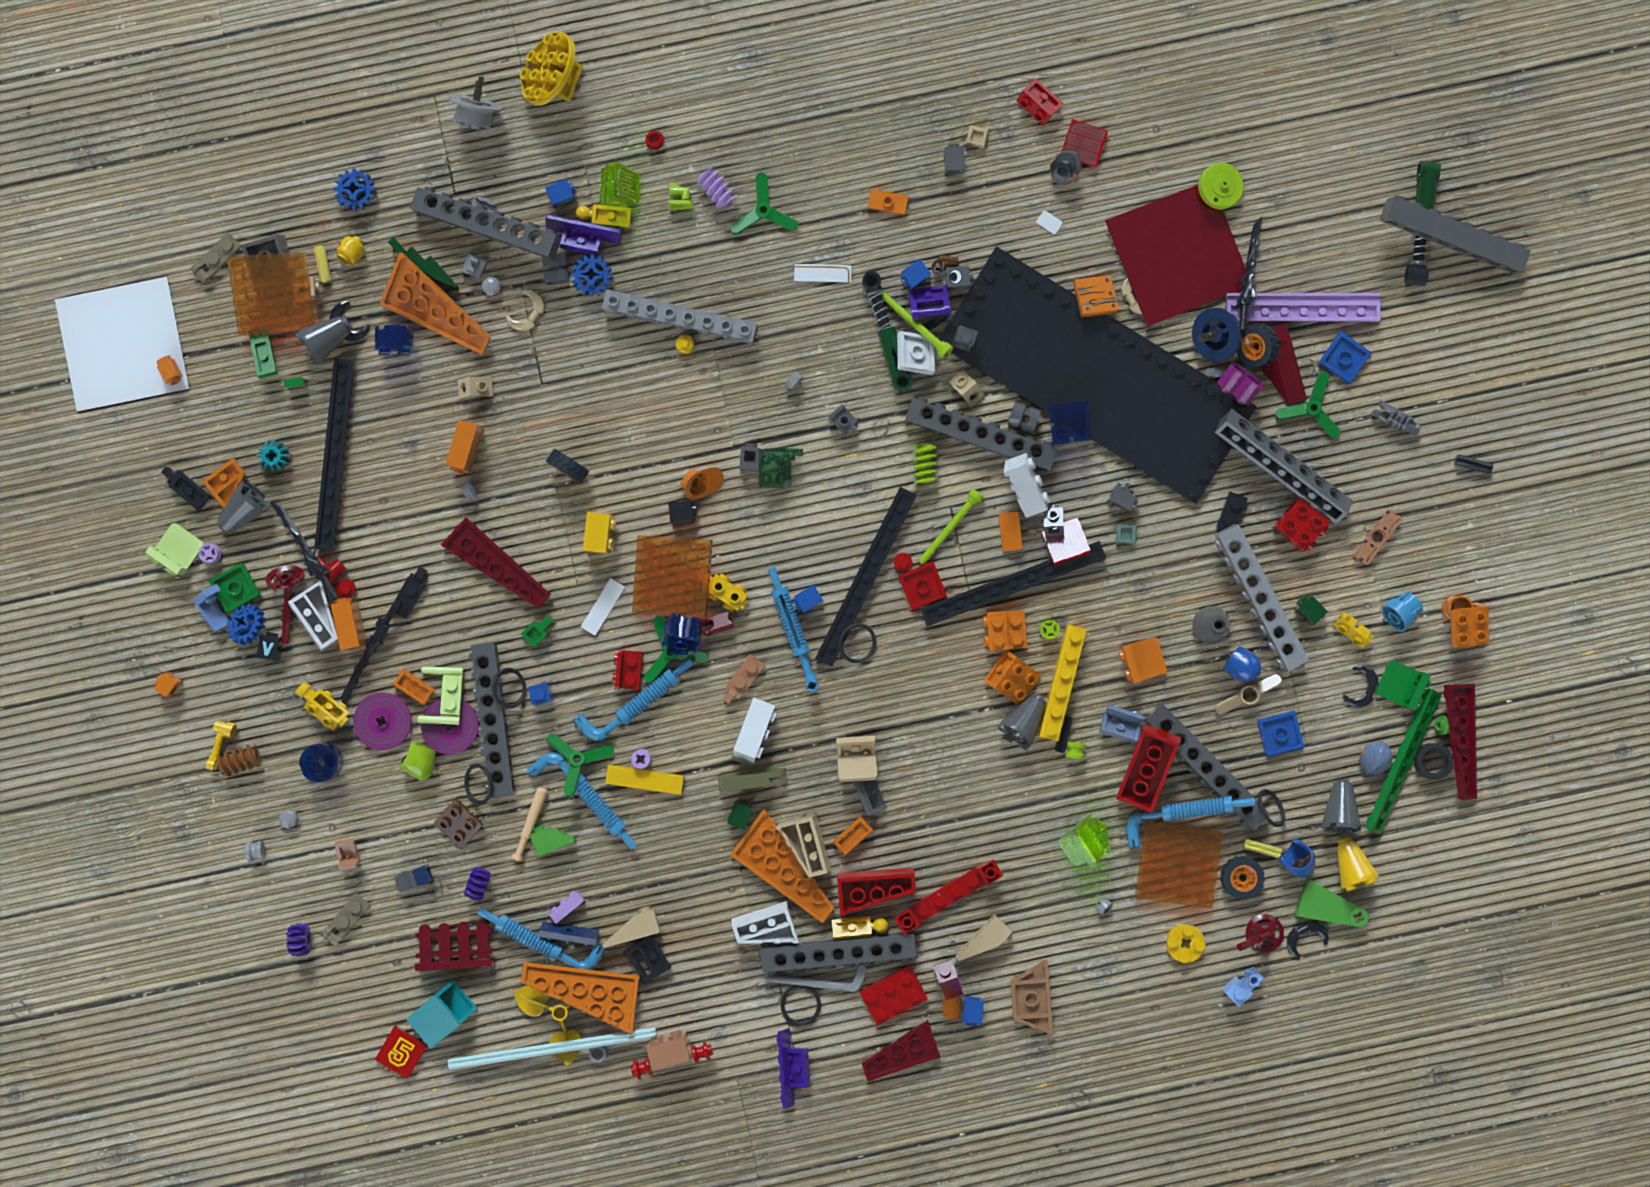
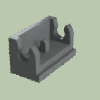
M876 780L853 781L867 816L887 807Z

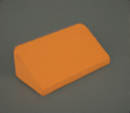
M1018 511L998 514L1003 552L1022 550L1023 545Z

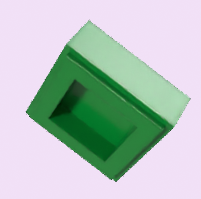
M303 377L283 381L284 387L289 390L308 386L307 380Z

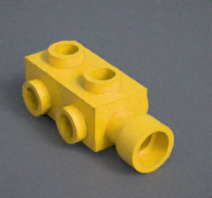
M703 568L700 569L694 581L698 584L702 583L707 587L705 591L708 592L706 595L708 598L715 602L720 600L724 603L722 607L730 612H733V610L738 611L739 608L741 610L745 608L748 603L746 599L748 594L745 593V588L739 584L736 586L729 583L731 579L722 573L720 576L715 574L712 577L707 574L708 571ZM718 583L721 584L722 589L716 590L715 585ZM733 594L738 595L737 601L731 599Z
M306 681L303 682L295 693L307 700L304 708L333 732L339 726L342 728L349 720L347 716L350 712L347 711V706L343 703H337L329 691L319 689L315 692L311 689L312 686Z

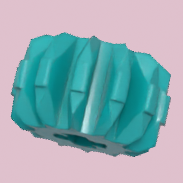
M271 440L269 444L265 441V448H258L262 451V454L256 455L257 458H262L258 464L264 465V470L268 471L270 469L271 472L275 473L277 469L283 470L282 464L289 465L285 458H291V455L285 454L289 448L283 447V442L277 443L276 440ZM274 453L277 454V457L273 459L270 458V456L274 455Z

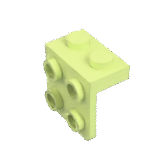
M172 523L157 546H149L145 553L150 555L149 559L158 565L161 563L166 566L165 570L174 576L175 574L184 575L199 554V549L204 545V542L177 523Z

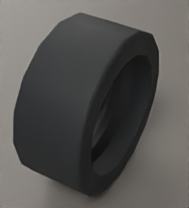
M1427 743L1418 749L1414 758V766L1422 777L1440 780L1451 772L1453 756L1445 746L1437 743ZM1431 750L1439 751L1444 757V766L1436 773L1428 772L1422 764L1424 755Z

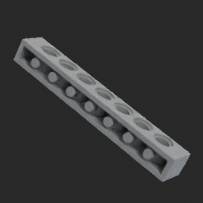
M607 289L602 306L604 312L752 345L757 330V323Z
M1234 524L1215 534V544L1219 550L1223 551L1225 555L1223 559L1226 565L1232 568L1234 581L1236 584L1241 585L1243 589L1241 594L1245 601H1249L1251 605L1250 612L1253 617L1258 618L1260 631L1269 639L1267 644L1272 652L1275 651L1278 657L1276 662L1281 669L1284 668L1286 671H1291L1308 662L1309 659L1239 524ZM1233 542L1238 546L1237 551L1234 553L1230 551V545ZM1242 559L1246 561V567L1243 570L1238 566ZM1253 576L1255 584L1250 587L1247 584V580ZM1262 593L1264 596V600L1262 603L1258 604L1256 601V597L1258 594ZM1271 610L1273 616L1267 621L1265 613ZM1277 627L1281 629L1279 637L1274 636V630ZM1288 644L1290 651L1284 654L1282 649L1284 645Z

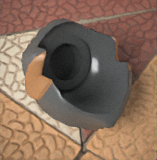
M1062 151L1057 153L1055 158L1051 160L1049 170L1055 183L1069 185L1079 177L1081 161L1077 152Z

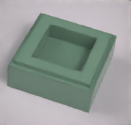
M1116 524L1115 543L1135 544L1136 525Z

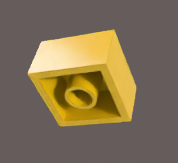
M587 512L583 551L610 554V550L613 551L614 539H612V531H616L617 524L614 516Z

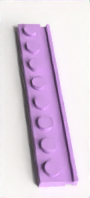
M1227 293L1226 311L1234 314L1239 321L1241 309H1236L1235 305L1241 293ZM1256 293V299H1252V304L1248 307L1247 322L1381 321L1380 293Z

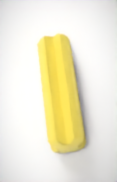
M316 246L314 247L320 282L322 284L330 283L331 276L325 247Z
M1249 839L1245 840L1243 846L1246 850L1275 858H1280L1282 853L1281 848Z

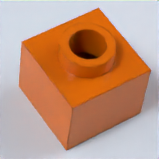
M171 672L160 674L155 681L156 685L153 689L165 697H172L183 681Z

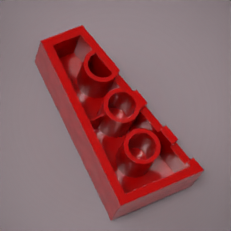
M914 867L837 873L840 916L916 892Z

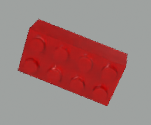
M1144 724L1116 799L1152 813L1179 747L1181 737Z

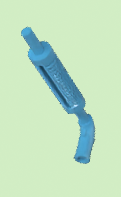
M770 568L768 571L775 588L774 591H771L773 599H776L774 602L778 606L777 609L779 610L778 613H780L779 616H781L780 619L783 620L784 630H787L785 633L789 637L790 647H793L791 649L794 657L799 655L806 675L804 678L807 690L816 692L819 688L817 677L812 672L806 652H809L810 649L806 643L807 641L804 640V633H802V627L799 626V619H797L796 610L793 609L792 599H789L791 596L788 595V587H782L776 568Z
M689 658L673 672L671 669H668L660 676L661 678L658 677V680H655V682H652V685L650 684L649 687L643 689L641 694L635 696V699L632 698V701L630 700L629 703H626L624 708H620L616 712L618 717L603 729H597L595 725L592 726L583 713L577 715L578 717H575L573 722L581 729L583 736H587L595 741L603 740L622 722L628 725L632 718L635 719V716L641 714V711L646 710L649 704L652 705V702L654 703L655 700L661 698V695L663 696L666 690L669 691V688L672 689V686L678 684L680 681L677 677L694 663Z
M553 752L540 755L539 759L528 767L527 770L530 773L536 768L531 774L536 778L547 766L549 768L553 764L558 765L567 775L569 766L563 760V756ZM580 773L575 793L580 795V798H582V801H585L584 803L587 804V807L590 806L589 809H592L594 815H597L596 817L602 820L601 823H604L606 829L609 828L608 831L612 836L618 834L632 850L637 844L624 831L623 828L626 824L619 820L620 817L614 814L615 812L612 811V808L607 806L605 800H602V797L600 798L601 795H597L598 792H595L596 790L593 789V786L588 784L589 781H586V778Z
M1226 796L1223 799L1222 797L1216 798V800L1212 798V800L1205 799V801L1201 800V802L1200 800L1197 802L1196 800L1194 802L1190 801V803L1187 801L1186 803L1183 802V804L1180 802L1179 805L1178 803L1175 805L1174 803L1172 805L1164 804L1162 805V810H1155L1152 813L1149 811L1141 812V810L1134 812L1129 817L1127 828H1125L1129 848L1141 847L1138 829H1140L1139 823L1142 820L1163 817L1164 821H1172L1173 819L1180 820V818L1190 819L1191 816L1192 818H1195V816L1198 818V816L1202 817V815L1205 817L1206 815H1217V813L1218 815L1224 814V812L1226 814L1234 813V808L1255 806V798L1233 800L1232 796Z
M481 907L477 913L496 924L494 929L498 932H503L506 936L509 935V938L516 939V942H522V945L525 944V947L532 948V951L535 949V952L538 951V954L541 953V956L544 955L545 958L548 956V959L552 962L559 959L573 968L593 970L599 966V961L607 950V947L604 948L602 946L600 951H598L601 943L597 942L589 957H586L584 961L578 962L562 953L563 947L560 945H554V942L551 943V940H544L543 937L538 936V933L535 934L529 928L525 929V926L522 927V924L519 925L513 919L509 920V917L504 914L499 918Z

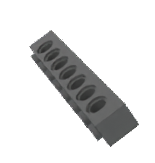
M427 186L424 189L417 187L410 206L411 210L420 215L553 261L562 240L556 235L557 232L552 229L546 228L544 231L539 229L540 226L531 222L528 225L524 224L521 219L511 216V218L504 217L505 214L494 210L493 213L487 211L488 208L477 204L475 207L470 205V202L465 199L459 198L458 201L453 199V196L444 192H442V195L437 194L435 189ZM437 200V205L432 208V203ZM455 206L454 211L449 214V209ZM472 212L471 218L466 220V215ZM489 218V223L483 226L484 220ZM507 224L506 229L500 232L501 226ZM524 230L523 236L518 238V233ZM538 236H541V241L538 244H535V239Z
M917 396V399H912L904 422L1010 459L1027 453L1029 458H1033L1036 468L1047 472L1051 470L1058 450L1054 448L1053 443L1047 441L1043 443L1037 442V438L1025 435L1023 437L1018 435L1016 430L1010 428L1007 431L1000 429V425L989 422V424H986L979 417L971 416L969 418L963 416L964 412L956 409H953V412L946 410V406L935 403V405L927 403L928 400ZM930 410L933 414L932 418L925 419L922 416V411ZM948 416L951 423L947 426L942 425L940 418ZM961 422L967 423L969 426L968 431H960L958 424ZM977 429H984L987 433L986 437L979 438L976 434ZM1002 435L1005 439L1004 444H997L994 440L995 436ZM1013 442H1021L1023 445L1022 450H1014ZM1033 447L1040 449V457H1033L1031 455Z
M1231 409L1220 420L1215 431L1217 435L1332 522L1337 524L1349 513L1352 499L1236 411Z
M497 642L471 645L469 659L470 661L473 660L474 667L471 668L472 680H475L476 683L473 693L474 698L478 699L476 715L477 718H480L481 723L478 726L479 736L483 739L481 754L485 756L486 763L483 766L488 769L493 780V792L490 798L511 796L516 794L506 712L505 707L496 702L492 693L493 678L500 671ZM483 657L489 661L487 668L480 666V660ZM500 675L496 681V693L498 698L504 703ZM485 676L491 679L489 687H485L482 684ZM488 695L494 700L492 706L485 704L484 700ZM489 715L495 716L496 723L494 725L488 724L487 717ZM491 734L498 736L497 744L490 742L489 737ZM493 753L500 755L501 760L499 763L492 761ZM496 772H500L503 775L502 782H497L494 779ZM489 781L485 783L487 794L489 792Z
M1159 703L1145 717L1146 724L1161 729V724L1167 721L1170 728L1166 732L1183 737V743L1179 745L1175 757L1179 761L1183 759L1187 763L1185 767L1192 774L1196 772L1201 777L1199 781L1206 788L1210 787L1214 791L1212 795L1215 798L1219 799L1222 797L1223 799L1232 790H1235L1237 793L1234 800L1255 798L1164 704ZM1190 749L1196 750L1197 754L1194 759L1188 758V751ZM1204 763L1210 765V770L1207 773H1203L1201 770V766ZM1221 776L1223 778V784L1217 787L1215 785V779ZM1256 798V805L1250 806L1249 813L1243 814L1242 807L1234 808V813H1231L1233 816L1237 814L1241 818L1239 822L1246 829L1255 830L1266 820L1260 811ZM1265 809L1267 815L1270 816L1271 814Z
M913 931L905 935L901 932L872 935V937L837 941L831 939L761 946L760 948L762 972H767V975L778 974V971L786 970V973H794L798 971L797 969L805 968V971L817 970V967L824 966V969L836 968V965L842 964L844 967H853L855 963L873 965L874 961L892 963L893 959H901V961L905 962L912 961V958L916 957ZM895 943L901 945V950L897 953L890 950L891 946ZM879 945L882 948V952L880 954H873L871 952L872 947ZM860 947L863 953L860 956H854L852 950ZM836 949H841L844 955L841 958H835L833 952ZM822 951L825 957L822 960H817L814 958V953ZM803 953L806 959L803 962H798L795 960V955ZM778 955H784L787 960L785 963L779 964L775 958Z

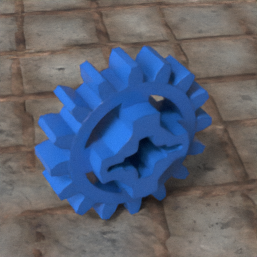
M353 168L352 173H350L346 169V175L339 174L340 181H334L338 185V187L333 188L338 193L335 195V198L341 199L339 204L341 206L345 205L347 210L351 206L354 211H357L358 207L364 210V204L370 206L369 199H375L372 192H376V189L371 187L375 182L369 180L371 176L369 174L364 175L363 170H360L358 173ZM359 178L364 180L366 185L360 184ZM356 186L358 190H355V193H353L351 190H354ZM343 194L349 195L350 201L346 200Z
M592 254L591 258L588 259L585 255L584 261L578 259L579 265H573V269L576 272L571 273V276L576 279L572 280V283L578 284L576 286L577 291L583 289V295L589 292L590 297H593V294L596 292L600 296L601 290L606 292V285H612L608 281V279H613V275L609 274L612 268H606L608 262L604 261L602 263L601 256L595 259L594 254ZM596 264L600 265L604 272L598 271ZM588 265L585 270H582L584 266ZM591 272H594L596 275L593 277V280L588 276L591 275ZM580 279L586 280L588 287H585ZM600 281H603L598 287H596V284H598Z
M241 605V610L236 608V614L230 615L232 620L227 622L230 627L226 631L230 633L228 637L233 642L243 646L246 643L251 645L252 640H258V634H263L261 629L266 628L263 625V622L266 621V618L263 617L265 613L255 605Z

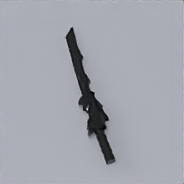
M1262 216L1253 224L1245 275L1239 281L1242 293L1239 295L1235 307L1236 309H1241L1239 320L1241 332L1247 331L1249 305L1251 306L1252 299H1256L1253 268L1256 266V248L1260 243L1259 233Z
M270 502L280 516L284 527H288L294 536L296 545L301 547V554L304 555V562L308 568L309 575L311 577L314 575L316 579L321 580L331 601L337 600L339 597L326 575L330 574L331 571L328 570V567L318 562L317 549L308 546L282 505Z
M395 599L384 618L378 616V621L375 624L376 627H374V635H371L369 640L366 639V650L341 695L343 704L347 703L352 690L359 683V676L368 665L371 654L375 653V650L383 645V641L390 635L387 633L390 628L389 622L403 602L401 599Z

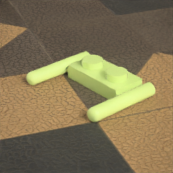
M422 667V674L443 675L441 715L418 716V723L460 725L464 668Z

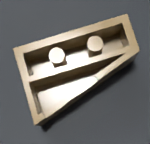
M816 814L779 823L775 826L796 855L797 860L809 878L826 874L831 870Z

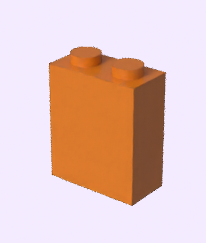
M458 420L445 463L450 466L449 470L464 474L465 471L471 472L483 432L482 427Z
M352 598L337 599L336 604H331L340 650H351L366 646V635L358 601H352Z

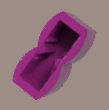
M1232 362L1217 382L1223 392L1233 394L1235 396L1234 399L1241 405H1249L1264 386L1259 379L1249 374L1235 362Z

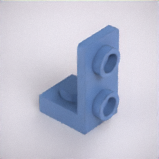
M217 584L201 591L193 600L214 632L229 625L227 624L228 618L215 601L217 599L216 595L221 590Z

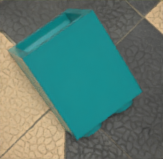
M452 979L406 1020L431 1049L478 1008Z

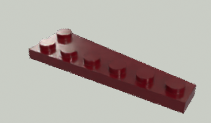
M467 517L441 544L443 548L537 608H540L552 595Z
M1475 684L1444 685L1443 696L1446 700L1458 800L1477 799Z

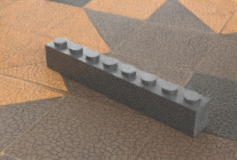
M1395 195L1386 200L1379 221L1512 274L1524 272L1531 250L1525 248V245L1508 242L1506 237L1493 236L1488 230H1478L1471 223L1458 222L1456 217L1443 216L1438 210H1428L1423 208V204L1408 202L1405 197Z

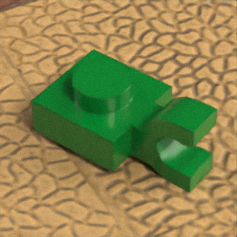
M551 615L546 616L539 624L534 620L521 635L534 648L548 635L545 629L555 620Z

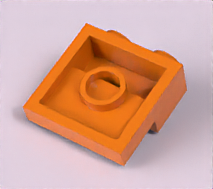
M1025 610L986 612V616L983 617V628H987V636H984V645L988 647V651L1027 648Z

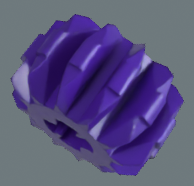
M473 868L465 888V896L472 900H482L490 880V872L483 868Z
M302 923L288 927L286 947L289 954L300 957L310 953L312 947L310 927Z

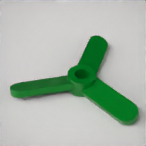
M763 172L758 173L755 177L756 209L731 225L732 233L735 235L740 234L761 219H768L791 231L796 230L799 226L796 219L770 207L767 175ZM766 208L767 212L761 213L760 209Z
M1326 371L1318 373L1307 403L1279 408L1276 410L1275 417L1278 420H1285L1305 415L1313 416L1330 437H1339L1340 429L1323 411L1321 406L1329 374ZM1311 405L1316 407L1315 411L1310 409Z
M656 616L653 619V625L663 652L645 673L644 680L646 682H655L672 659L687 660L690 658L692 662H707L709 658L707 652L676 647L674 645L665 619L662 616ZM669 648H672L674 650V654L672 656L667 654V650Z
M549 734L547 737V743L569 761L570 765L564 786V794L568 797L573 796L576 792L581 767L584 764L609 757L614 753V748L611 745H605L581 753L574 751L555 734ZM578 758L580 759V761L575 762L574 759Z

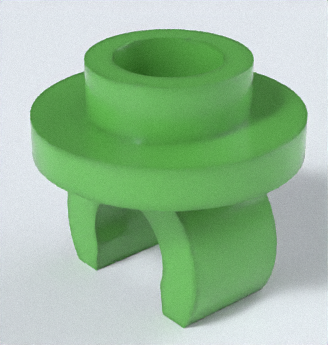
M1444 715L1438 716L1434 724L1435 730L1438 734L1445 735L1450 732L1448 717Z

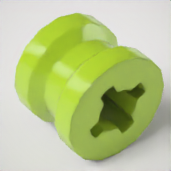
M1046 620L1041 623L1039 632L1045 639H1054L1058 636L1060 628L1055 621Z
M1067 741L1069 748L1065 757L1084 760L1085 755L1083 752L1086 744Z

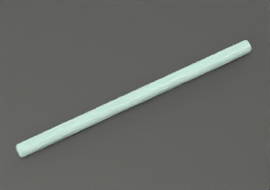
M656 1028L635 1030L632 1035L622 1032L453 1058L448 1060V1067L452 1070L653 1039L657 1037Z

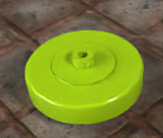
M1215 163L1207 167L1200 175L1198 189L1201 198L1207 205L1214 209L1223 210L1232 207L1241 199L1244 191V182L1239 171L1232 165Z

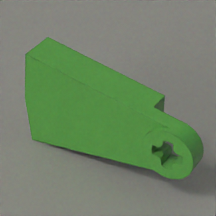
M1309 879L1306 880L1302 888L1295 915L1298 917L1355 927H1363L1367 924L1369 918L1368 913L1364 909ZM1360 912V915L1363 918L1362 920H1358L1357 922H1355L1356 919L1353 918L1354 914L1357 915Z

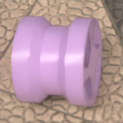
M205 544L199 549V557L203 562L216 563L221 559L222 551L215 544Z
M638 749L631 757L633 766L639 769L647 767L651 762V754L645 749Z

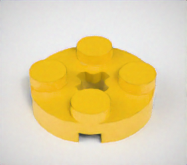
M1178 924L1171 928L1167 934L1166 949L1177 961L1182 963L1193 962L1205 950L1204 936L1193 925ZM1183 938L1185 940L1190 939L1189 947H1181V940Z

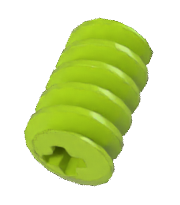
M931 444L913 445L918 448L913 451V454L918 455L913 461L919 463L913 467V469L919 471L914 474V477L919 478L914 484L933 483V481L938 480V477L932 475L938 472L937 469L932 468V466L938 464V462L932 460V458L937 457V454L932 453V450L937 449V446Z

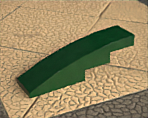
M394 237L388 241L398 253L402 252L429 277L451 288H459L431 256L424 260L412 246L406 251Z

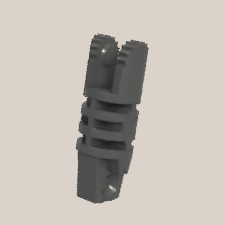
M1380 400L1378 406L1387 411V415L1376 409L1371 413L1374 417L1404 433L1409 432L1417 435L1420 431L1421 425L1414 422V418Z

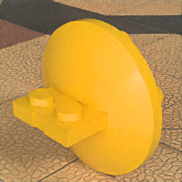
M563 32L547 33L534 50L527 54V63L520 73L522 94L527 102L535 106L547 104L556 96L565 101H571L576 88L575 85L583 69V65L575 61V44L573 39Z

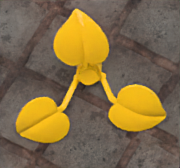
M529 986L514 991L516 1003L525 1014L537 1017L543 1013L544 1007L552 1011L553 1018L560 1021L563 1032H556L551 1037L550 1043L581 1039L580 1034L576 1030L567 1031L564 1024V1019L568 1016V1008L571 1006L557 1005L553 1008L546 1004L549 999L548 995ZM580 1050L553 1055L565 1065H569L576 1059Z

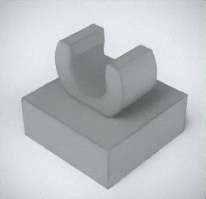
M468 254L461 272L480 280L487 262Z

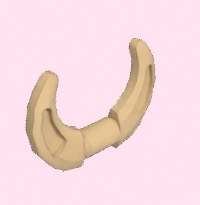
M1127 278L1124 280L1121 288L1122 296L1126 297L1131 306L1129 309L1132 312L1142 315L1139 305L1131 293L1133 290Z
M524 290L522 294L532 299L535 310H533L528 320L514 321L510 316H506L508 324L518 331L532 329L540 313L543 314L544 311L542 298L534 291Z

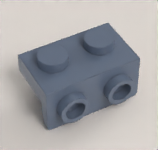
M1108 705L1104 711L1099 732L1136 744L1145 716L1135 711L1124 710L1117 705Z

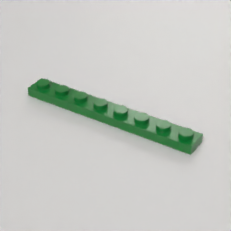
M1428 688L1422 694L1423 701L1414 712L1412 723L1406 730L1404 741L1398 748L1397 757L1390 767L1389 775L1382 785V791L1375 801L1371 815L1367 819L1365 828L1381 835L1441 699L1442 694Z

